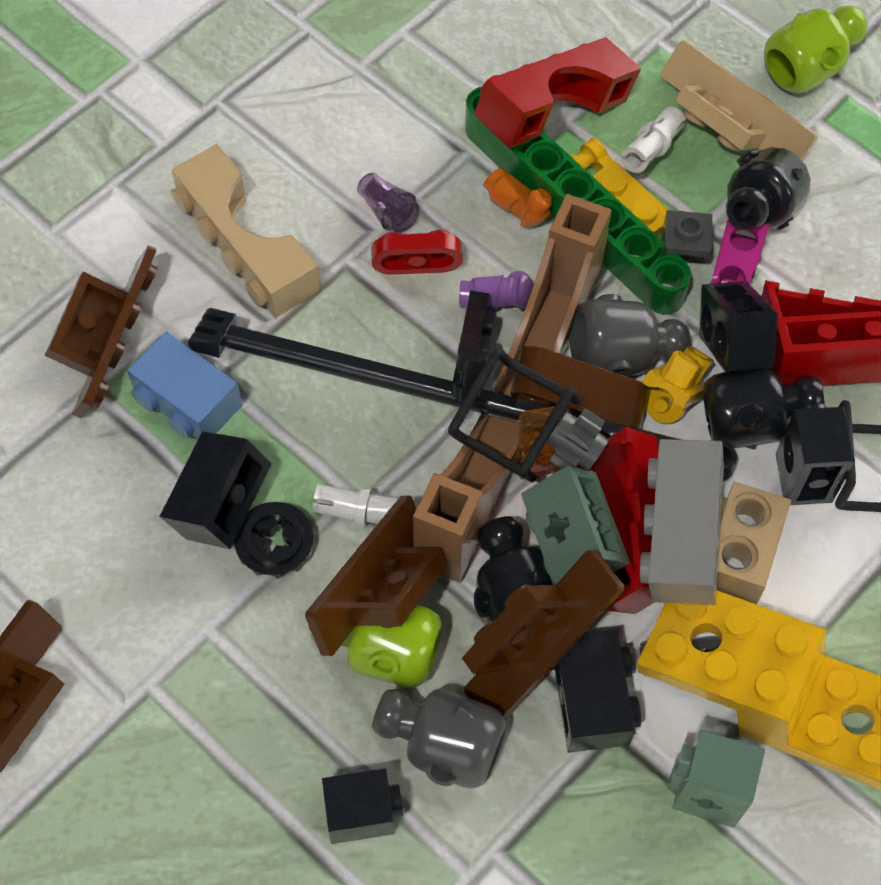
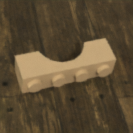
M218 144L171 169L175 189L171 190L177 206L184 214L192 213L196 218L195 223L203 239L208 244L216 243L221 250L220 256L225 266L232 275L239 273L247 282L245 283L246 290L258 307L265 305L271 314L277 318L321 291L318 266L293 235L282 237L258 236L246 231L234 220L238 209L246 200L242 174Z

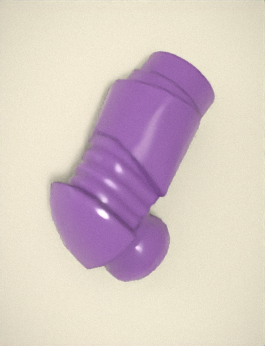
M514 271L508 277L499 275L476 277L471 279V281L461 280L459 305L460 308H467L470 291L473 290L489 293L486 311L511 305H517L518 309L522 310L527 306L534 283L529 275L523 271Z

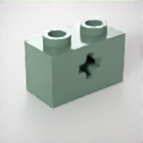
M568 465L521 493L527 510V524L536 535L544 557L545 568L551 577L553 585H556L588 550L597 551L613 572L630 564L596 472L577 467L573 468Z
M700 729L693 745L683 744L679 758L675 759L668 783V790L676 792L672 809L735 828L753 803L765 749Z

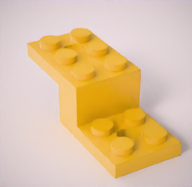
M718 590L716 591V605L664 604L637 662L638 673L737 710L739 735L881 790V676L825 656L826 629ZM710 632L717 635L722 642L714 651L702 652L692 645L693 639L700 633ZM862 713L871 720L873 727L865 734H853L844 728L842 720L848 714Z

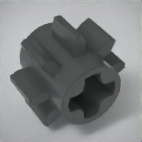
M586 408L578 417L566 411L546 442L556 449L549 461L561 469L568 465L575 468L578 464L588 471L609 441L608 438L599 433L605 421Z

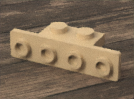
M682 40L679 42L661 72V77L680 91L674 101L686 109L684 115L699 126L706 127L708 125L719 133L717 139L731 150L739 152L740 150L755 148L760 150L770 147L785 148L797 154L803 161L818 139L817 133L688 41Z

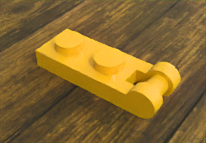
M589 139L580 146L579 153L576 155L569 154L584 169L591 166L597 172L593 177L658 237L661 236L666 210L669 209L607 154L604 145L598 139Z

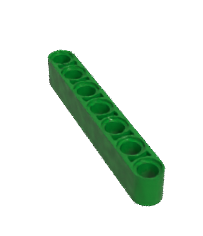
M482 87L472 90L467 96L465 110V132L468 138L499 168L503 167L508 174H511L529 189L536 190L541 188L546 190L552 198L550 216L554 219L566 194L612 209L602 264L655 313L668 315L679 311L684 304L691 278V270L688 264L677 254L665 253L664 241L543 130L539 137L509 148L474 115L481 97L480 91ZM631 254L639 255L641 257L631 256ZM664 283L670 284V285H672L673 287H667V286H664V285H662V284H664Z

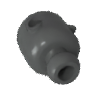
M605 294L597 299H589L578 307L570 331V352L572 358L631 377L644 373L652 365L655 357L667 363L674 351L684 352L686 347L690 345V333L688 327L677 319H667L659 324L654 312L644 303L623 301L621 296L617 294Z
M390 689L384 692L379 701L372 721V729L385 739L400 737L407 740L408 760L414 767L425 772L432 782L442 786L456 784L471 789L484 785L488 779L504 738L506 723L501 713L493 707L446 689L433 690L425 698L422 705L412 702L403 691Z

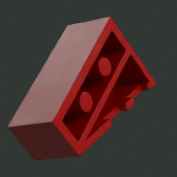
M765 280L762 297L778 313L774 368L771 369L780 375L783 384L793 383L798 377L803 375L818 377L822 385L881 382V300L855 296L853 302L824 297V290L810 288L809 293L804 294L779 289V282Z
M625 427L608 438L607 445L589 471L596 472L630 561V564L614 572L623 583L624 591L606 611L636 614L655 603L652 602L649 584L640 582V561L642 552H651L652 536L644 534V512L646 504H655L656 489L648 488L649 458H658L659 451L657 436ZM578 464L576 465L577 468L584 469Z

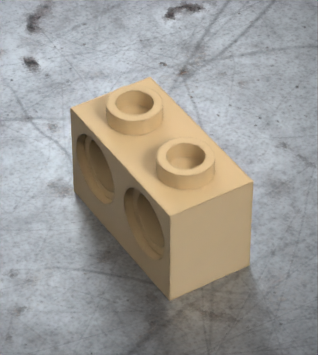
M733 481L727 498L722 497L717 574L718 591L754 604L758 603L767 585L791 499ZM736 516H750L757 525H745ZM722 558H736L743 564L744 569H732L724 563Z

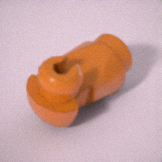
M503 167L493 171L483 183V186L490 195L491 202L516 215L521 220L520 226L522 227L536 226L542 223L551 213L552 198L546 190L541 188L536 190L529 189L511 174H508Z

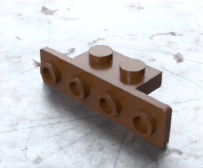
M150 245L146 247L136 261L124 291L84 271L81 273L44 356L87 375V379L72 412V415L81 418L90 407L98 409L106 395L109 383L103 381V377L108 367L114 369L118 364L126 346L125 343L119 341L124 327L129 330L133 327L142 308L141 304L135 302L140 289L145 292L148 290L158 269L157 266L151 264L157 249Z
M405 495L397 499L306 611V621L322 656H333L356 625L381 626L383 628L401 627L447 565L441 547H414L413 515L416 507L412 496Z
M586 551L556 585H524L515 590L505 602L507 607L497 619L486 624L476 633L474 645L462 657L470 671L476 674L464 687V693L468 698L493 707L501 713L505 720L624 591V585L597 551Z
M27 600L0 635V772L3 771L13 755L18 751L21 744L65 685L53 673L36 666L60 633L62 627L45 609L32 600Z

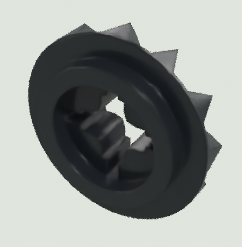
M267 502L249 510L234 541V546L242 565H246L257 576L261 574L272 575L279 579L282 574L292 570L298 572L300 565L305 559L311 557L314 538L313 529L307 516L295 506L284 502ZM282 526L283 542L289 546L276 545L273 551L266 555V542L260 536L273 537Z

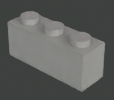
M660 439L658 458H649L648 488L656 489L655 504L645 505L644 534L651 535L652 542L651 552H642L640 582L649 584L652 602L716 605L724 472L722 441Z

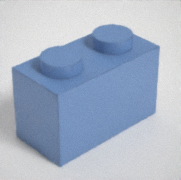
M167 331L127 370L133 387L131 394L134 399L146 410L152 412L154 409H157L165 415L168 424L184 438L192 435L198 440L202 431L217 433L243 406L237 382Z

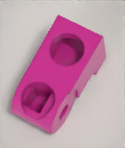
M728 219L710 284L747 281L750 284L756 272L770 224L764 223L757 229L745 230L755 236V238L734 233L741 229L735 227Z

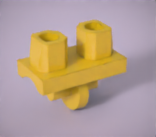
M689 346L686 347L684 352L674 351L667 364L649 370L642 381L644 385L652 387L646 405L648 414L655 421L662 424H670L681 419L686 413L688 406L703 399L705 383L703 379L714 363V360L698 349Z

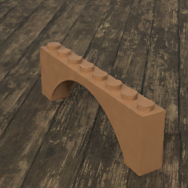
M566 194L549 230L541 264L523 317L508 353L512 359L519 362L524 346H536L564 354L569 343L570 331L576 311L583 302L589 299L601 273L612 209ZM503 365L492 391L511 396L510 391L516 372ZM481 413L469 436L515 462L531 426ZM466 445L462 446L456 457L441 474L433 473L413 515L414 547H441L447 565L440 573V576L458 583L461 582L476 549L480 528L488 522L510 474L508 469Z

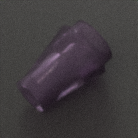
M368 173L359 181L357 186L358 194L364 198L385 230L402 233L414 225L420 213V207L416 203L414 194L380 178L376 173Z

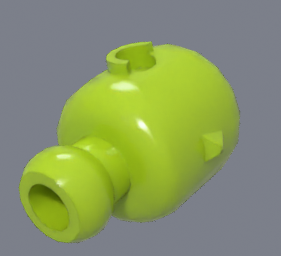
M851 5L841 6L833 14L821 8L811 9L803 14L798 13L794 20L774 32L765 44L764 61L769 75L780 88L790 93H806L834 76L846 65L850 54V46L858 44L866 36L868 30L866 17L860 9Z
M417 605L401 627L383 628L381 626L356 625L341 646L348 647L347 661L353 672L412 688L426 682L431 672L441 637L442 621L434 610Z

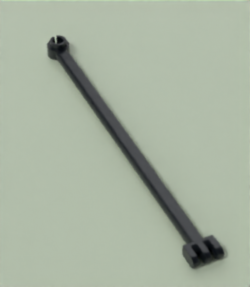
M209 308L205 311L202 320L195 328V332L188 340V346L193 351L220 358L225 348L459 408L462 402L454 399L451 395L453 382L451 380L236 326V314L214 308ZM482 389L479 399L473 403L470 411L542 429L554 407ZM568 411L569 413H571V414L574 415L575 417H578L579 414H580V413ZM604 420L605 422L599 432L606 438H610L620 430L628 427L657 436L658 451L660 439L682 440ZM722 441L724 482L732 476L738 456L731 445Z

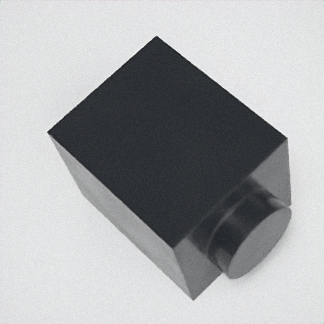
M386 768L322 778L331 844L395 834L393 818L404 816L399 784L388 785Z

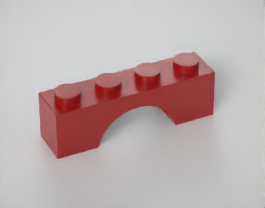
M607 37L588 44H581L574 49L560 54H553L546 59L525 64L520 68L501 75L490 77L481 88V97L474 115L511 148L541 135L555 101L578 103L597 113L626 102L641 71V67Z

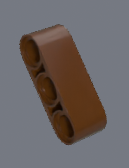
M524 346L522 348L519 363L565 388L573 387L582 397L580 404L576 405L569 402L565 410L581 414L584 408H586L603 420L641 428L650 387L638 380L552 350L536 346ZM515 373L510 391L511 396L552 407L556 406L561 396L521 374Z

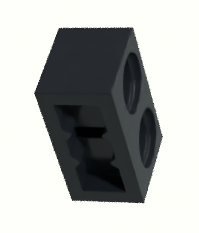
M747 281L702 284L699 337L726 371L774 368L778 313Z

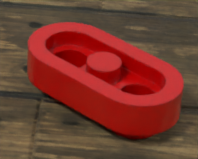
M445 230L417 234L389 232L376 239L371 245L372 267L376 271L387 275L449 272L458 268L463 262L462 242L457 236Z

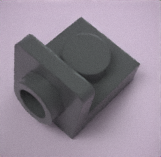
M666 210L660 237L664 241V252L667 254H677L684 261L691 259L704 260V257H708L712 249L713 214Z

